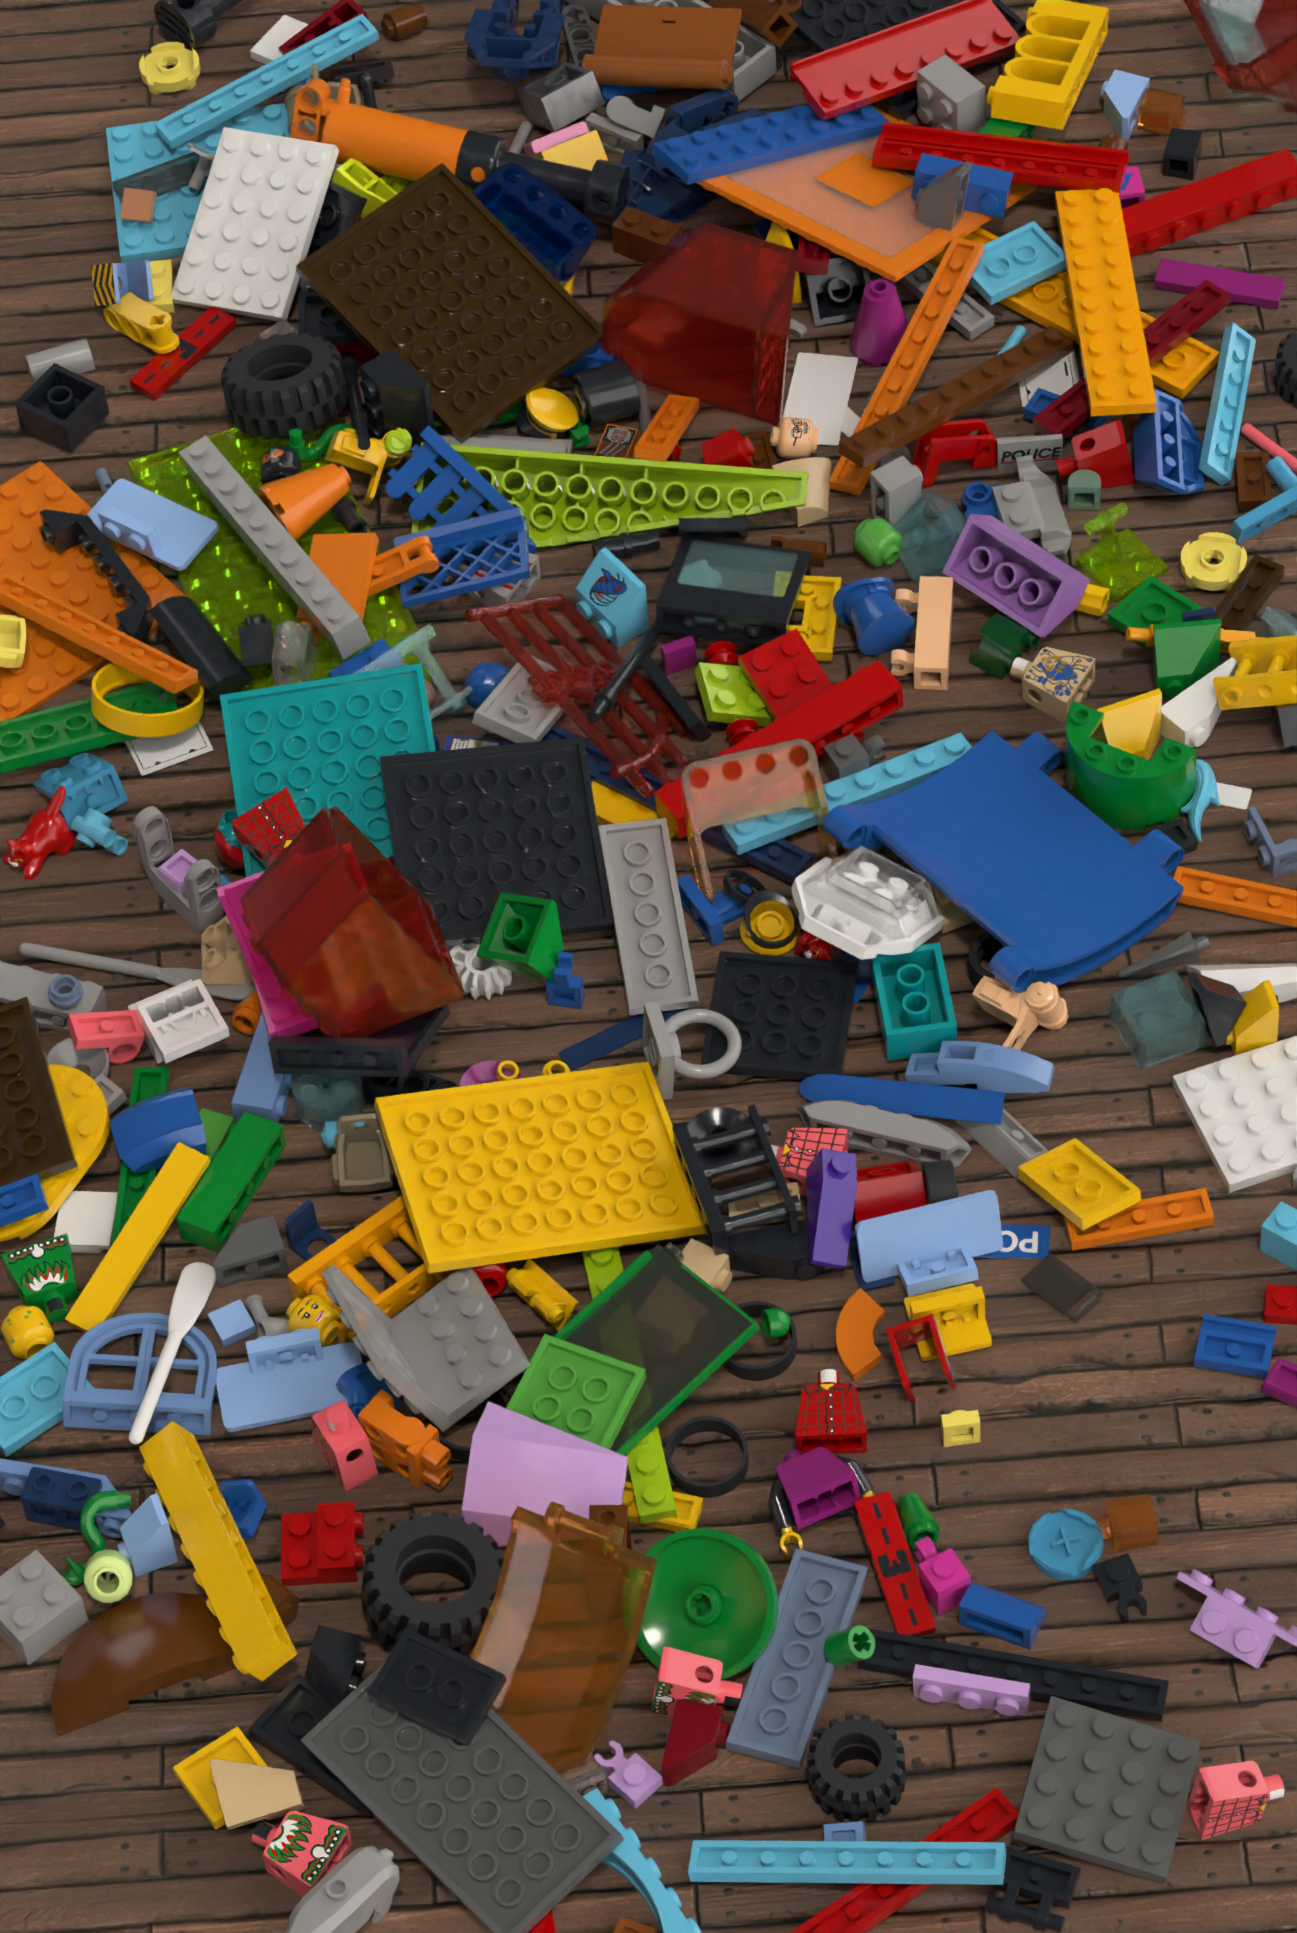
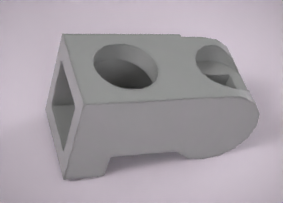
M625 96L613 97L608 102L606 108L607 115L614 122L652 138L661 131L668 114V110L654 105L652 112L635 106L634 102Z

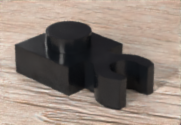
M1128 1553L1093 1565V1575L1107 1604L1118 1600V1616L1122 1622H1128L1129 1613L1127 1608L1130 1606L1137 1607L1142 1617L1147 1615L1146 1599L1139 1594V1592L1143 1591V1583Z

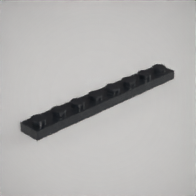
M869 1629L875 1640L874 1653L871 1657L858 1661V1669L913 1678L915 1665L918 1664L1029 1683L1030 1699L1049 1702L1051 1696L1102 1712L1159 1722L1163 1720L1169 1690V1681L875 1629Z

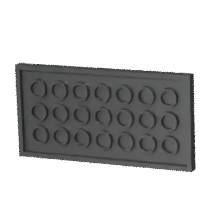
M384 1661L305 1735L301 1742L492 1933H528L624 1840L622 1834L492 1709L489 1710L470 1745L467 1746L371 1700L367 1692L384 1665Z

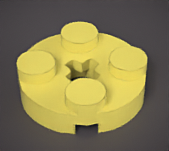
M164 42L150 48L151 53L145 58L144 55L141 57L139 62L141 79L148 86L151 93L161 94L163 92L191 90L196 86V79L200 74L199 56L193 48L190 51L185 48L183 43ZM173 65L174 68L167 69V66Z
M1208 532L1198 536V540L1193 541L1191 544L1188 541L1181 551V572L1185 577V583L1191 588L1228 592L1247 566V553L1242 546L1241 549L1236 544L1235 538L1224 533ZM1215 558L1218 559L1219 564H1209L1208 562Z

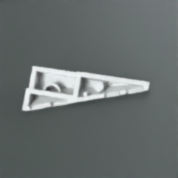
M1297 963L1187 966L1188 974L1194 972L1234 985L1242 997L1261 982L1270 980L1278 1003L1297 998Z

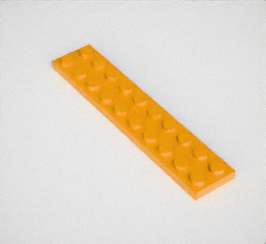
M1108 188L1055 191V206L1091 416L1156 413V397L1119 193H1115Z
M980 227L963 237V239L981 242L983 245L999 238ZM947 249L927 262L937 269ZM1062 270L999 301V303L1046 328L1051 326L1061 331L1065 336L1079 344L1067 272ZM968 283V287L976 290L970 283ZM1140 311L1143 329H1145L1156 319ZM1189 336L1150 367L1153 384L1183 399L1218 363L1220 352Z

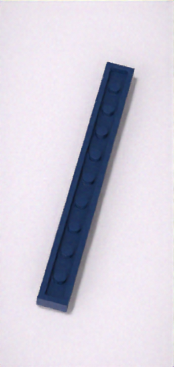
M553 725L541 741L578 738V736ZM584 740L591 783L595 781L657 812L654 792L658 791L668 781ZM728 811L691 832V834L792 885L795 878L808 870L814 863L812 853L782 838L737 855L722 834V823L738 817Z

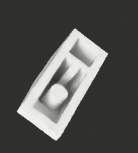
M1233 657L1162 705L1161 735L1163 737L1192 748L1201 746L1207 740L1222 711L1218 705L1213 679L1215 677L1234 676L1237 661Z

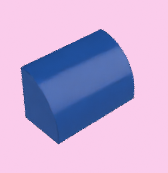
M975 1582L968 1587L959 1604V1625L1031 1650L1047 1615V1608Z

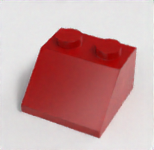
M913 1159L856 1169L857 1190L853 1212L855 1224L863 1220L927 1205L922 1171Z

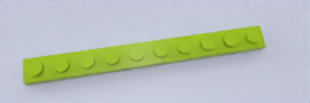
M618 1246L582 1251L592 1300L623 1272ZM629 1300L598 1329L602 1350L606 1356L645 1369ZM647 1377L620 1429L621 1435L653 1405ZM657 1425L625 1455L629 1457L627 1466L640 1524L656 1522L669 1517L677 1518L676 1505ZM631 1428L630 1431H629V1433H630V1436L632 1437V1436H634V1434H633V1431H632V1428Z

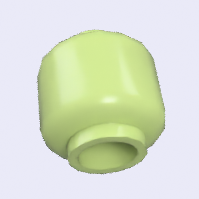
M103 1550L96 1552L89 1558L84 1571V1585L86 1591L93 1599L103 1603H113L121 1600L128 1594L132 1586L133 1569L130 1561L124 1554L116 1550Z

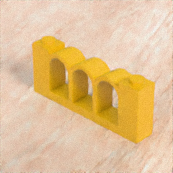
M1036 0L1034 7L1028 8L1026 33L1024 37L1016 42L1015 58L1005 64L1004 76L1000 75L995 86H990L987 104L991 105V118L1063 130L1108 34L1109 8L1065 0Z

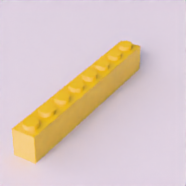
M172 1421L139 1447L145 1460L143 1468L149 1477L155 1481L158 1488L155 1490V1494H158L160 1502L167 1507L170 1514L167 1518L173 1530L180 1535L183 1542L180 1548L184 1555L192 1562L195 1568L193 1576L208 1596L206 1604L221 1624L219 1632L235 1654L232 1656L233 1663L244 1675L249 1673L263 1682L295 1657L297 1652L194 1434Z

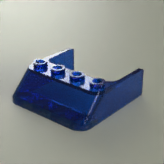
M509 163L501 166L471 192L562 286L573 277L596 238V226L588 217L518 164Z

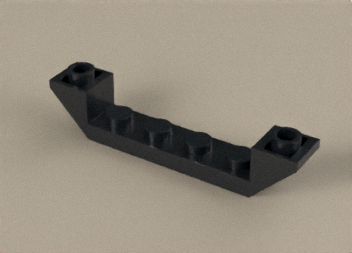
M47 509L40 511L42 526L39 527V531L44 542L47 545L51 543L59 554L77 545L80 546L85 554L89 552L96 570L100 574H106L108 584L113 593H120L126 609L115 614L118 626L116 629L145 643L154 621L153 616L149 612L152 609L150 597L88 515Z

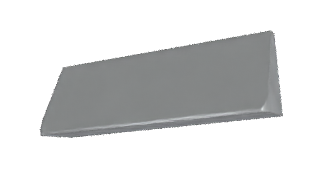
M1004 1108L1001 1125L955 1120L1018 1180V1166L1048 1152Z

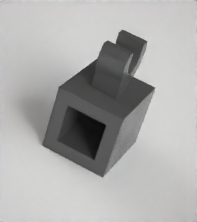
M852 733L823 746L824 773L832 782L870 768V764L880 762L886 758L881 749L885 747L884 741L879 735H874L861 745Z

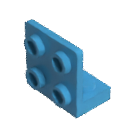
M92 753L75 755L69 760V764L60 769L53 768L41 774V779L33 783L35 790L51 799L60 786L66 788L65 801L59 813L72 831L71 824L74 818L78 815L84 817L89 807L104 814L129 800L114 765Z

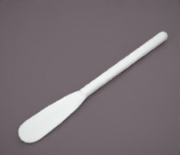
M203 1262L190 1263L181 1272L168 1318V1336L129 1433V1441L134 1445L140 1444L143 1441L181 1340L194 1325L216 1282L215 1270L209 1264Z

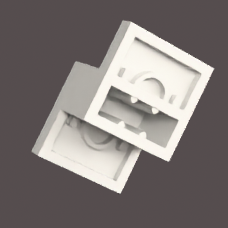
M190 979L128 1006L129 1010L137 1011L145 1034L144 1041L157 1064L162 1061L165 1064L230 1036L227 1024L201 979L195 981Z

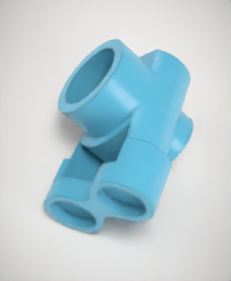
M89 807L84 817L76 816L71 824V829L78 833L76 839L91 848H94L96 843L104 846L106 850L116 855H122L128 846L126 838L117 836L116 832L109 828L113 820Z

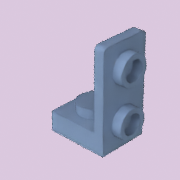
M1248 807L1247 821L1243 823V828L1248 841H1254L1257 847V857L1261 866H1267L1272 878L1297 871V838L1288 839L1275 845L1256 807Z

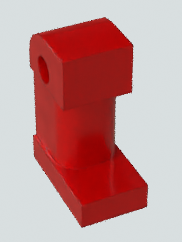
M974 418L948 421L917 438L911 465H916L923 475L922 486L934 485L940 462L968 460L972 468L995 467L997 440L983 419ZM979 430L976 435L969 436L971 432Z

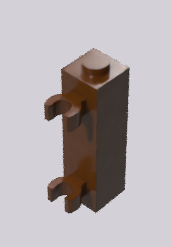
M709 0L706 4L713 8L741 9L740 24L780 49L798 26L789 16V13L797 11L802 1L791 0L787 3V0H776L774 4L768 0Z

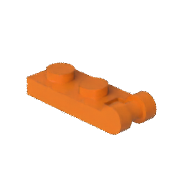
M420 536L377 555L368 597L418 574L436 571L440 564L437 556L431 552L433 545L428 536ZM413 556H419L413 560H410V558Z

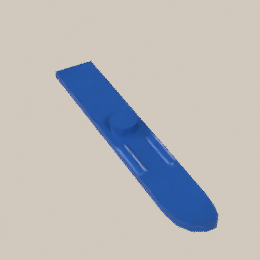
M817 1074L807 1077L799 1083L798 1087L800 1094L812 1102L847 1100L857 1102V1104L863 1106H875L880 1110L897 1114L905 1113L914 1116L1001 1125L1005 1098L1004 1092L836 1074Z

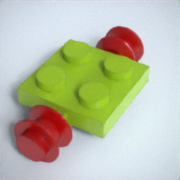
M720 640L706 648L704 658L708 663L699 662L694 673L707 720L730 723L725 733L729 739V747H732L744 740L750 733L757 732L759 726L766 727L771 724L773 718L739 666L736 646L732 642Z

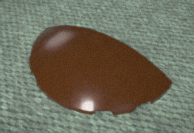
M177 1592L145 1595L111 1608L88 1624L86 1629L70 1644L57 1668L58 1672L51 1694V1709L58 1737L130 1709L129 1701L196 1675H200L201 1680L205 1681L236 1669L237 1667L232 1660V1656L235 1654L219 1632L221 1624L218 1618L210 1611L206 1604L208 1596Z

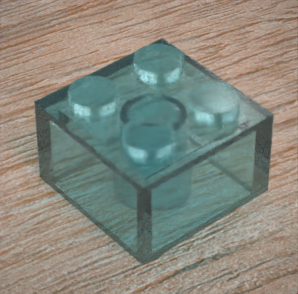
M1175 969L1111 992L1110 1018L1140 1070L1204 1047L1206 1021Z

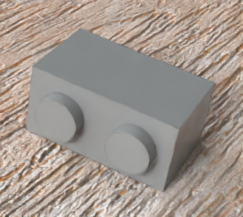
M901 456L870 472L871 512L873 518L886 520L898 532L922 520V505L924 504L922 496L923 475L916 465H911L904 456Z

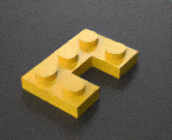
M776 574L773 590L774 597H783L785 595L791 575ZM805 575L793 608L804 609L802 626L789 625V632L797 628L817 661H832L838 620V616L833 609V598L837 591L842 588L841 577Z

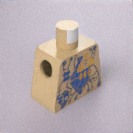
M1045 647L1041 649L1033 662L1017 657L1012 664L1010 675L1022 680V698L1025 702L1066 724L1067 714L1073 701L1081 703L1095 681L1096 659Z

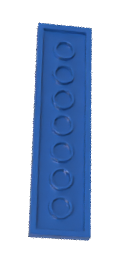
M810 104L798 105L791 109L771 112L764 116L747 118L740 122L724 124L716 128L695 131L689 135L677 138L672 137L665 141L653 143L652 155L684 183L689 185L881 135L883 123H890V121L869 104L825 121L820 119Z

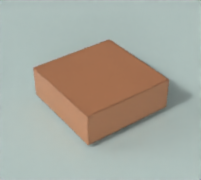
M124 188L120 219L152 224L157 193L149 190Z

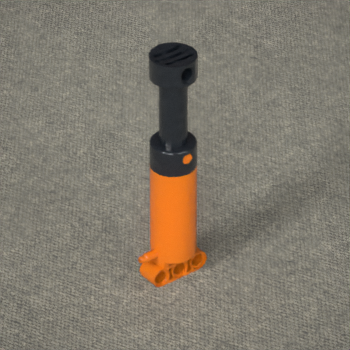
M319 78L309 80L296 94L290 138L336 145L339 149L336 164L343 165L352 158L361 162L372 172L415 182L443 163L476 196L492 198L496 195L498 189L501 188L583 207L585 221L611 227L624 211L630 184V167L627 165L598 159L592 170L509 152L507 151V142L503 137L349 103L351 81L348 78L341 79L337 100L331 98L329 85ZM308 91L315 92L319 102L312 100L308 95ZM304 120L310 121L314 125L315 131L309 130L305 126Z

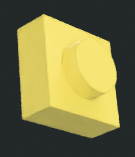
M956 1410L950 1414L941 1415V1435L944 1447L981 1442L978 1410Z

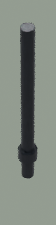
M656 619L607 687L601 688L594 697V704L587 713V719L590 722H598L604 712L611 710L617 702V694L662 634V632H656Z

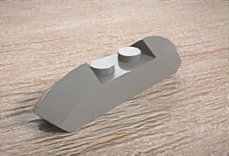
M823 1100L797 1107L804 1128L848 1129V1147L905 1161L913 1159L918 1164L950 1159L955 1168L964 1161L972 1150L970 1145L955 1131L926 1118L918 1119L909 1114L880 1110L875 1106H863L857 1104V1102L847 1100Z

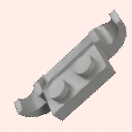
M1032 455L1017 457L1016 468L1019 482L992 487V498L1000 521L1027 539L1037 538L1039 546L1053 556L1066 554L1072 540V531L1068 527L1057 495L1056 484L1048 475L1037 468Z

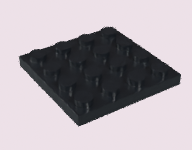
M720 951L710 1010L718 1012L732 1021L737 1027L742 1040V1049L737 1062L723 1074L804 1080L817 1074L843 1075L858 977V962ZM707 1024L701 1065L719 1060L726 1053L728 1042L723 1032L710 1024Z

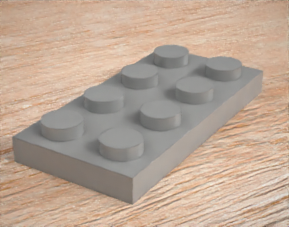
M525 653L475 711L472 723L482 727L489 733L507 738L515 744L541 741L582 691L585 680Z

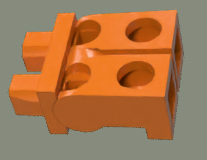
M381 1389L358 1414L359 1423L367 1434L374 1459L402 1477L410 1479V1484L418 1490L425 1483L439 1491L442 1490L452 1479L453 1469L446 1465L451 1457L450 1449L440 1443L438 1429L431 1424L425 1428L419 1419L406 1417L395 1410L393 1396Z

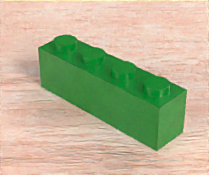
M245 1111L238 1123L234 1122L231 1125L224 1145L221 1149H217L214 1152L209 1168L204 1176H201L190 1198L184 1203L175 1217L182 1240L219 1253L286 1147L283 1126L281 1124Z

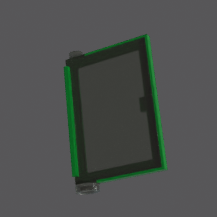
M669 1243L664 1248L658 1244L651 1252L646 1250L553 1336L646 1370L647 1377L610 1449L624 1456L760 1329L756 1321L681 1263L684 1260V1256L672 1243ZM526 1369L501 1389V1392L504 1393L509 1402Z

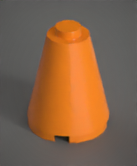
M330 463L263 484L258 488L257 493L260 500L294 540L297 541L349 492L348 484L352 481L342 465L337 467L334 463Z

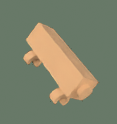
M920 576L919 593H914L908 589L896 590V603L908 614L917 612L915 653H909L902 649L892 650L891 674L903 676L908 673H914V689L948 690L953 613V577Z

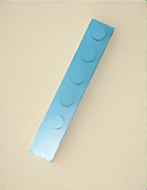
M1234 322L1224 328L1198 468L1221 486L1231 481L1256 344V339Z

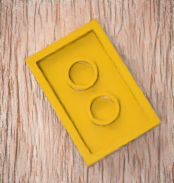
M1076 1138L1017 1167L1018 1178L1082 1231L1141 1201V1190Z

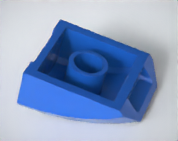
M189 1086L161 1093L140 1101L119 1112L109 1121L119 1157L135 1173L162 1168L178 1142L206 1155L204 1126L194 1098L193 1089Z

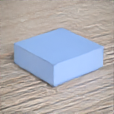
M241 1299L207 1314L209 1322L223 1347L257 1333L255 1324Z

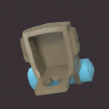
M375 1113L341 1116L334 1121H325L321 1137L327 1149L336 1150V1154L332 1155L331 1167L334 1184L338 1185L340 1192L364 1193L393 1187V1180L397 1177Z

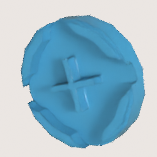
M1060 1509V1512L1053 1514L1048 1512L1042 1515L1032 1525L1028 1536L1029 1557L1035 1567L1046 1576L1058 1580H1076L1090 1574L1093 1571V1565L1100 1563L1104 1550L1103 1537L1096 1521L1084 1512L1073 1509Z

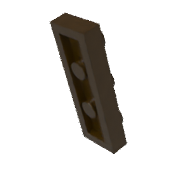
M1255 554L1215 610L1216 619H1221V628L1224 630L1245 631L1284 576L1285 566Z

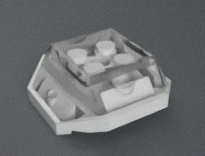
M863 846L835 859L823 858L796 877L791 889L794 903L800 913L798 918L801 929L861 960L876 958L877 954L898 955L911 953L938 933L945 920L938 913L929 882L925 878Z

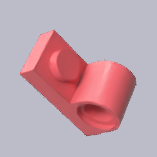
M136 1010L69 1014L67 1026L75 1050L106 1048L109 1061L114 1064L127 1063L137 1057L145 1038Z

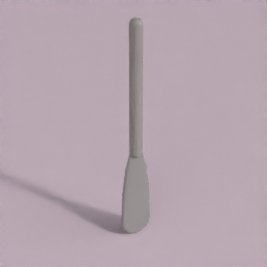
M27 942L22 943L18 949L21 955L160 980L173 986L190 979L192 981L201 979L202 981V970L161 968L154 965ZM203 982L209 995L235 1001H242L256 991L255 984L207 985Z

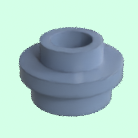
M67 974L59 975L52 980L48 988V997L53 1005L59 1008H69L80 1002L83 997V988L75 977Z

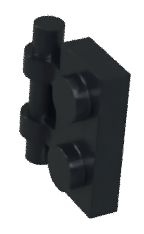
M1005 1846L1006 1862L1003 1885H993V1887L1006 1892L1003 1899L988 1895L985 1910L999 1914V1919L1011 1922L1012 1919H1017L1033 1924V1929L1045 1932L1046 1929L1062 1932L1066 1918L1051 1912L1054 1905L1065 1909L1070 1908L1081 1876V1868ZM1019 1895L1040 1901L1038 1909L1017 1903Z

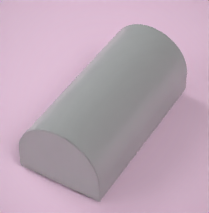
M86 338L25 356L26 366L33 384L53 363L77 374L95 370L93 357Z

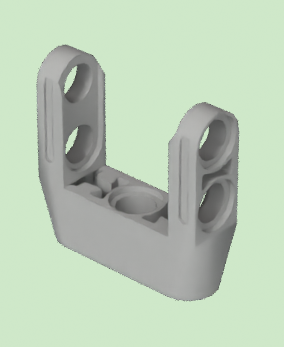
M150 806L143 809L135 817L133 828L140 860L151 885L194 931L202 934L208 926L216 924L223 918L224 909L216 888L222 886L219 871L207 859L195 862L184 877L186 891L182 894L158 876L157 868L176 854L169 822L158 808ZM152 820H154V822H153L149 827H147V825H148ZM157 841H159L158 844L151 849V847H152Z

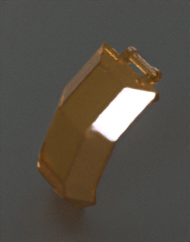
M552 1501L547 1507L545 1516L519 1506L515 1509L511 1517L512 1528L495 1597L470 1658L505 1675L507 1681L491 1709L560 1774L586 1765L600 1740L635 1651L657 1560L622 1547L624 1534L622 1527L611 1524L609 1527L569 1512L565 1510L564 1505Z

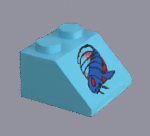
M604 547L598 552L576 587V610L583 620H589L596 627L603 639H609L619 648L649 629L646 585Z

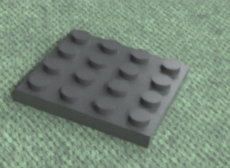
M1051 1696L1012 1838L1165 1884L1201 1741Z

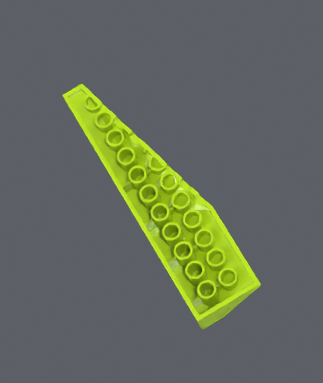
M450 445L515 508L520 507L523 516L526 518L529 538L534 541L538 549L615 537L624 532L633 534L651 531L652 529L679 526V518H732L806 505L808 472ZM443 457L436 462L442 469L449 464ZM429 469L417 482L416 490L421 494L437 477V474ZM465 478L459 484L465 491L472 486ZM452 491L436 509L444 515L460 497ZM488 500L482 505L488 513L495 507ZM475 513L470 519L480 516ZM431 515L423 521L413 519L411 533L432 529L437 521Z

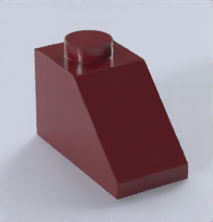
M677 1699L661 1765L663 1786L671 1787L717 1759L720 1745L726 1746L730 1730V1723L724 1722L723 1706Z

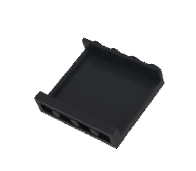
M402 982L406 993L404 997L299 1035L273 1036L268 1042L274 1073L406 1077L450 1014L444 983Z

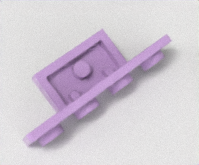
M1195 1569L1192 1570L1191 1574L1181 1571L1177 1574L1176 1578L1207 1596L1190 1631L1255 1668H1259L1276 1636L1297 1647L1296 1626L1291 1625L1289 1630L1276 1623L1279 1618L1277 1615L1258 1606L1255 1612L1243 1605L1246 1600L1245 1597L1228 1588H1225L1223 1593L1211 1587L1213 1579Z

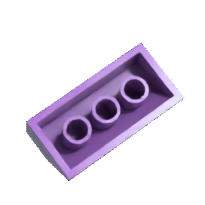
M970 514L942 572L948 577H953L954 581L1040 637L1048 635L1076 609L1090 581L1089 578L995 517Z

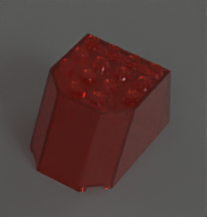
M710 223L682 233L671 240L605 300L603 308L602 349L608 355L613 353L618 359L623 358L630 368L635 381H640L646 385L681 396L696 397L700 402L778 426L783 414L798 251Z
M337 806L331 809L324 808L319 811L240 898L244 914L241 917L252 933V936L249 938L252 947L268 963L278 979L277 984L282 993L287 998L293 997L307 1018L313 1016L320 1030L327 1037L332 1035L334 1038H362L465 996L432 905Z

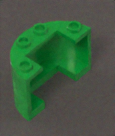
M1073 701L1066 718V787L1087 804V808L1111 828L1136 831L1146 830V825L1159 822L1166 825L1182 816L1184 813L1180 812V809L1190 802L1195 792L1197 749L1165 738L1151 761L1091 738L1103 720L1104 713Z

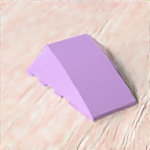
M488 1401L472 1436L462 1504V1517L465 1518V1523L470 1525L472 1522H475L484 1528L483 1535H492L498 1543V1547L563 1538L588 1536L589 1505H622L629 1457Z

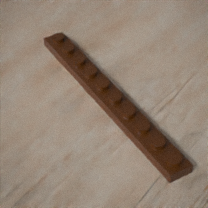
M1050 326L840 442L838 453L859 467L864 468L1070 354L1073 351L1075 341Z

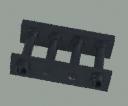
M755 1104L748 1106L750 1125L704 1138L691 1137L686 1124L672 1127L675 1151L715 1256L729 1252L727 1237L733 1236V1231L786 1217L792 1234L799 1232L797 1217L803 1216L799 1198L797 1195L791 1196L768 1139L771 1137L766 1116L760 1118ZM753 1138L759 1151L710 1165L707 1162L701 1163L699 1157L703 1156V1152ZM763 1164H765L769 1174L767 1178L718 1191L717 1188L711 1189L709 1183L713 1182L712 1179ZM774 1190L780 1202L779 1204L729 1218L727 1214L721 1216L719 1211L723 1209L722 1205Z

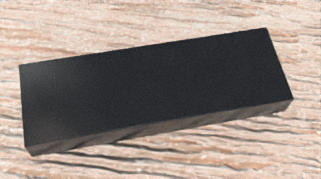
M649 655L641 661L642 668L698 740L704 742L712 736L652 657Z

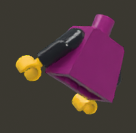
M818 1447L804 1454L802 1451L795 1449L785 1455L783 1463L779 1464L776 1468L778 1480L773 1482L768 1500L776 1529L782 1533L780 1547L783 1557L788 1559L786 1546L789 1543H795L799 1546L800 1550H803L802 1538L799 1534L793 1532V1526L799 1530L853 1506L854 1501L861 1499V1496L866 1498L874 1495L871 1491L874 1487L857 1461L833 1455L825 1447Z

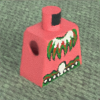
M663 1646L655 1679L650 1715L673 1717L677 1699L711 1705L720 1703L739 1707L742 1684L721 1680L723 1663L719 1660Z
M294 1810L286 1814L279 1827L263 1820L260 1821L252 1835V1842L265 1848L262 1856L266 1871L302 1897L345 1858L352 1846L349 1826Z

